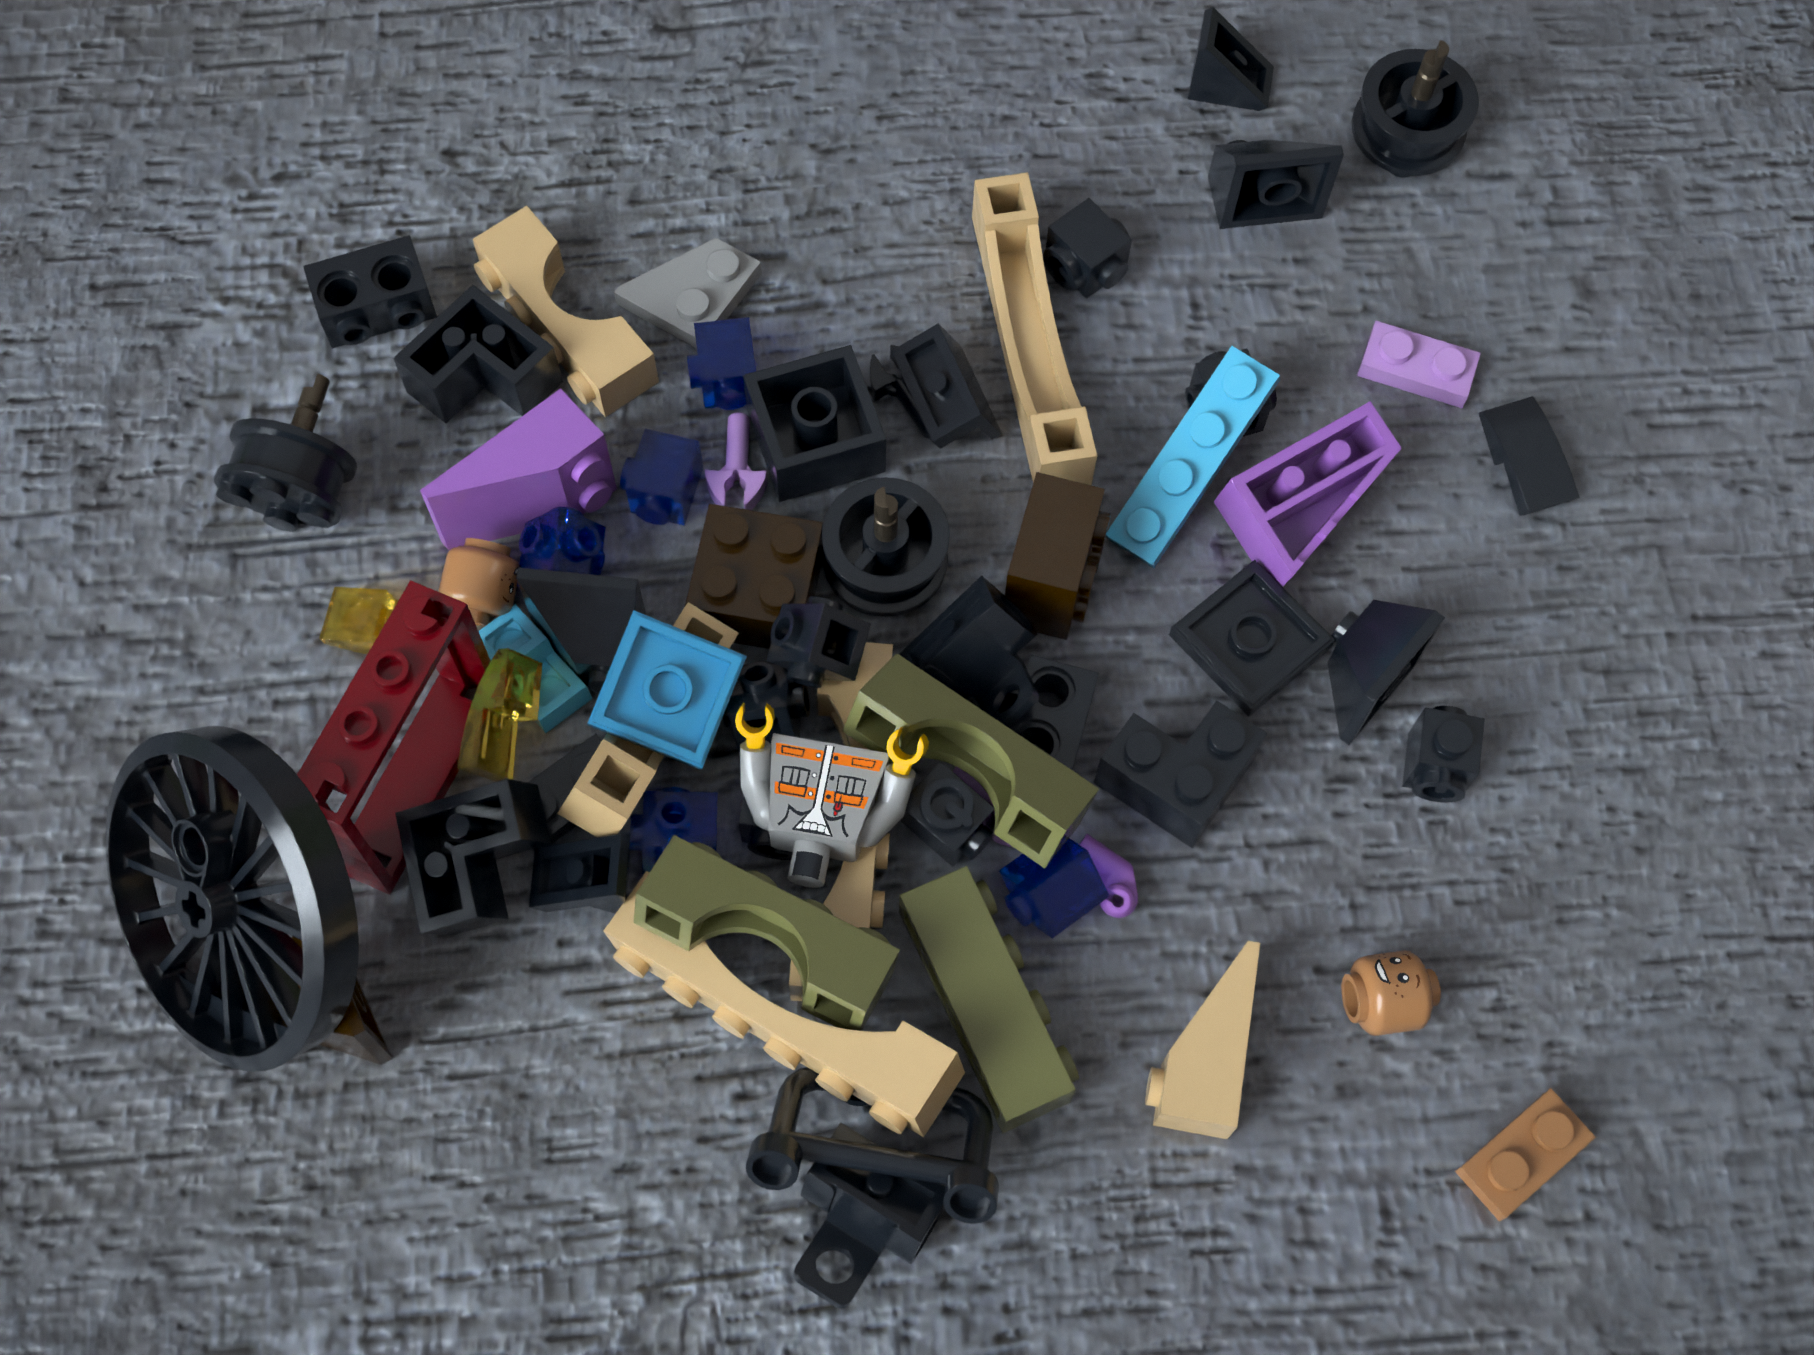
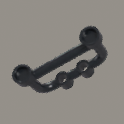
M808 1067L800 1068L785 1078L778 1091L769 1130L753 1140L746 1162L748 1177L758 1186L769 1190H783L792 1186L798 1178L801 1161L804 1160L945 1184L943 1201L945 1210L951 1217L964 1223L976 1224L985 1222L995 1214L997 1209L999 1183L995 1175L988 1170L993 1134L991 1111L981 1098L968 1090L958 1087L954 1089L942 1110L959 1114L968 1122L963 1160L795 1132L805 1094L816 1090L826 1091L815 1081L819 1075ZM851 1095L846 1102L853 1106L868 1105L854 1095Z

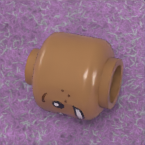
M466 538L464 546H456L448 551L438 592L466 603L475 624L486 626L490 616L499 617L511 610L518 587L516 579L518 567H521L514 558L510 557L511 548L492 541Z
M1407 950L1357 958L1351 967L1350 974L1344 975L1341 985L1343 1006L1349 1020L1352 1023H1359L1361 1028L1372 1036L1423 1029L1431 1018L1433 1006H1437L1441 998L1440 984L1436 973L1432 969H1426L1421 959Z

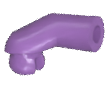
M1086 834L1070 858L1095 875L1099 903L1107 915L1114 918H1123L1130 915L1138 903L1133 866L1095 838Z

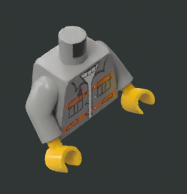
M743 703L736 714L735 723L739 733L746 738V741L740 745L741 790L753 820L757 826L769 831L771 847L792 852L787 876L790 882L810 888L823 887L829 858L847 862L856 861L862 847L876 846L903 818L916 775L911 767L927 752L929 746L928 738L925 734L920 737L917 752L913 755L904 753L899 747V737L902 734L903 727H900L890 735L886 748L888 753L773 733L770 744L768 741H765V736L770 732L774 723L775 714L773 708L766 703V724L759 728H753L745 722V703ZM889 757L893 761V763L889 764Z

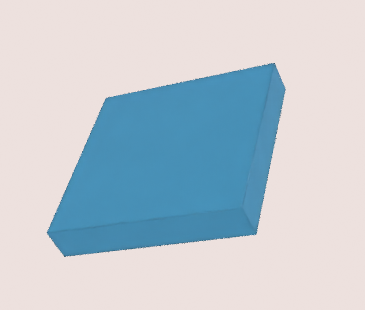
M633 610L587 725L701 770L747 656Z

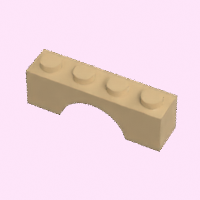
M527 205L473 238L479 259L474 264L478 277L490 292L498 289L507 299L504 303L509 313L527 327L529 326L535 333L554 347L558 364L560 363L569 373V376H567L568 382L582 403L587 405L592 401L604 417H607L659 383L654 353L622 316L604 320L583 319L568 314L552 301L554 288L565 273L559 244Z
M689 602L673 625L676 628L730 649L739 634ZM607 733L557 814L597 838L618 834L651 782L664 755Z

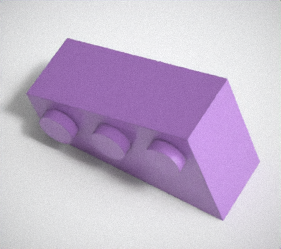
M1370 401L1231 478L1214 503L1251 561L1256 560L1283 587L1401 450V446Z

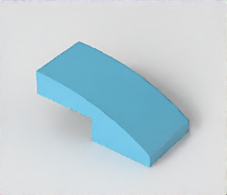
M516 604L512 606L508 613L497 617L479 630L497 677L545 733L592 699L587 686L554 652L548 638Z

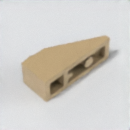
M1247 941L1169 1050L1161 1064V1069L1151 1067L1146 1088L1145 1105L1155 1107L1153 1126L1228 1139L1237 1129L1260 950L1259 942Z

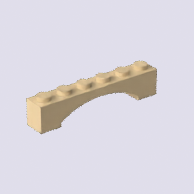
M1026 172L975 180L972 220L1032 481L1034 482L1036 472L1092 485L1097 452L1086 407L1081 406L1076 395L1056 327L1038 226L1039 215L1029 174Z
M866 642L855 681L823 680L821 688L817 689L818 716L831 717L845 746L868 749L843 732V728L859 690L893 657V644ZM887 833L876 846L862 847L856 861H843L840 873L831 892L823 903L832 912L833 916L857 928H883L885 891L874 890L876 869L888 868L890 833ZM791 960L789 977L791 1001H802L800 975Z
M648 871L645 872L625 900V903L622 904L603 930L617 950L613 955L615 961L640 978H644L648 971L665 981L662 988L670 996L687 1007L693 1008L696 1002L699 1001L714 1010L713 1020L731 1034L743 1039L747 1032H750L765 1041L764 1051L782 1065L795 1070L797 1065L801 1063L818 1073L819 1075L815 1081L833 1096L847 1102L851 1095H854L871 1105L869 1114L889 1130L902 1134L907 1127L924 1138L965 1074L958 1052L905 1021L901 1022L896 1031L870 1032L849 1030L806 1019L768 1001L734 976L712 952L706 940L692 950L687 951L634 923L636 893L650 873Z

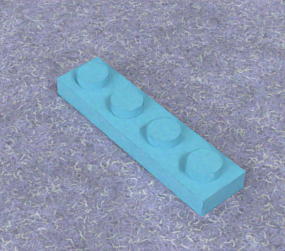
M1231 346L1107 531V539L1152 568H1155L1280 382V375Z

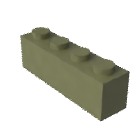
M965 866L900 894L899 914L1002 1133H1005L1070 1103L1076 1091L1073 1082L1079 1080V1075L1067 1048L1064 1045L1055 1048L1045 1027L1051 1023V1017L1041 994L1037 989L1028 992L1018 970L1024 968V962L1016 942L1010 934L1002 937L992 918L993 915L998 913L988 885L984 880L975 883L968 867Z

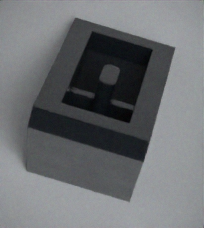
M1214 7L1205 10L1193 64L1188 100L1255 111L1268 108L1274 66Z

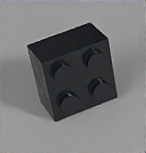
M851 345L743 375L747 412L779 502L886 472V437Z

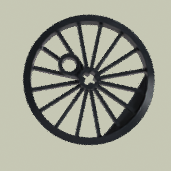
M206 726L159 734L141 743L128 756L116 777L109 800L106 820V862L109 885L117 919L129 953L142 980L161 1010L179 1032L199 1050L212 1059L238 1070L259 1072L279 1067L326 1040L342 1021L353 995L359 958L358 922L350 879L338 843L322 810L302 780L278 754L258 739L233 728ZM172 760L174 761L177 774L171 765ZM154 793L164 811L154 802ZM263 823L269 835L256 850ZM149 836L173 860L151 852ZM280 856L289 879L257 885V880L275 859ZM154 878L178 887L175 903L159 904ZM292 890L297 911L267 900L262 896ZM178 914L183 926L188 931L176 946L163 916ZM289 935L301 939L303 949ZM205 942L197 975L185 965Z

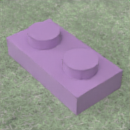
M1375 320L1357 376L1463 408L1470 392L1481 353Z

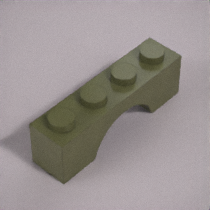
M897 653L859 690L843 728V732L868 749L888 753L886 748L890 735L900 727H903L902 734L899 737V747L904 753L910 755L916 754L919 739L925 734L928 738L929 746L922 758L935 759L952 764L967 772L979 782L987 792L994 807V834L1043 868L1048 866L1078 828L1099 791V788ZM889 757V763L891 764V763H893V761H892V759Z
M676 835L672 837L636 893L634 923L687 951L692 950L707 939L727 933L753 934L776 944L790 957L800 975L802 983L801 1009L839 1028L863 1030L892 977L900 949L890 945L888 940L879 932L866 927L857 928L833 916L832 912L822 903L813 899H800L778 888L775 882L765 874L754 870L744 871L723 860L711 847L699 842L689 843Z

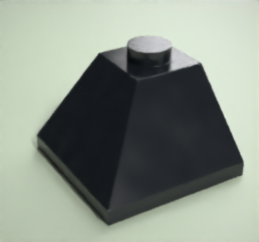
M1236 140L1227 144L1215 145L1208 180L1219 229L1323 218L1344 156L1342 145L1278 140L1250 142Z
M518 567L516 579L531 621L548 638L554 652L592 691L600 693L633 610L646 615L638 579Z
M1373 599L1360 616L1350 611L1343 618L1331 635L1337 645L1327 662L1339 737L1342 741L1350 745L1414 669L1445 619L1444 616L1436 610Z

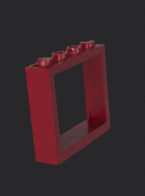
M411 580L297 774L322 810L340 848L348 876L391 895L406 867L395 813L445 797L503 692L468 605ZM436 668L439 676L354 824L350 817ZM475 687L484 691L478 703L464 697L468 688L473 689ZM332 790L347 795L337 813L333 812L326 803ZM375 854L390 859L386 869Z

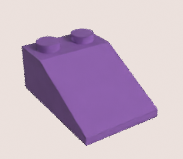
M560 388L426 485L420 492L441 542L450 550L456 546H464L466 538L491 541L573 522L584 513L597 511L604 506L617 487L604 434Z

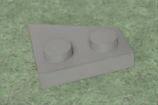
M714 238L618 286L614 291L615 301L622 308L703 352L762 274L761 262L720 239Z

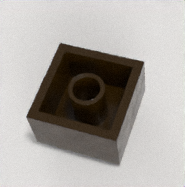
M1036 472L1008 570L1005 596L1027 616L1037 633L1067 640L1072 620L1084 622L1111 513L1100 511L1105 489Z
M709 503L685 606L689 602L738 632L739 634L733 643L770 649L772 642L771 629L774 621L780 614L782 604H807L808 598L816 594L823 561V522Z

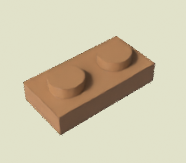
M1550 1088L1455 1172L1500 1222L1515 1211L1596 1137Z

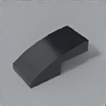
M1533 396L1479 413L1494 466L1504 463L1519 516L1580 498L1559 441L1544 412Z

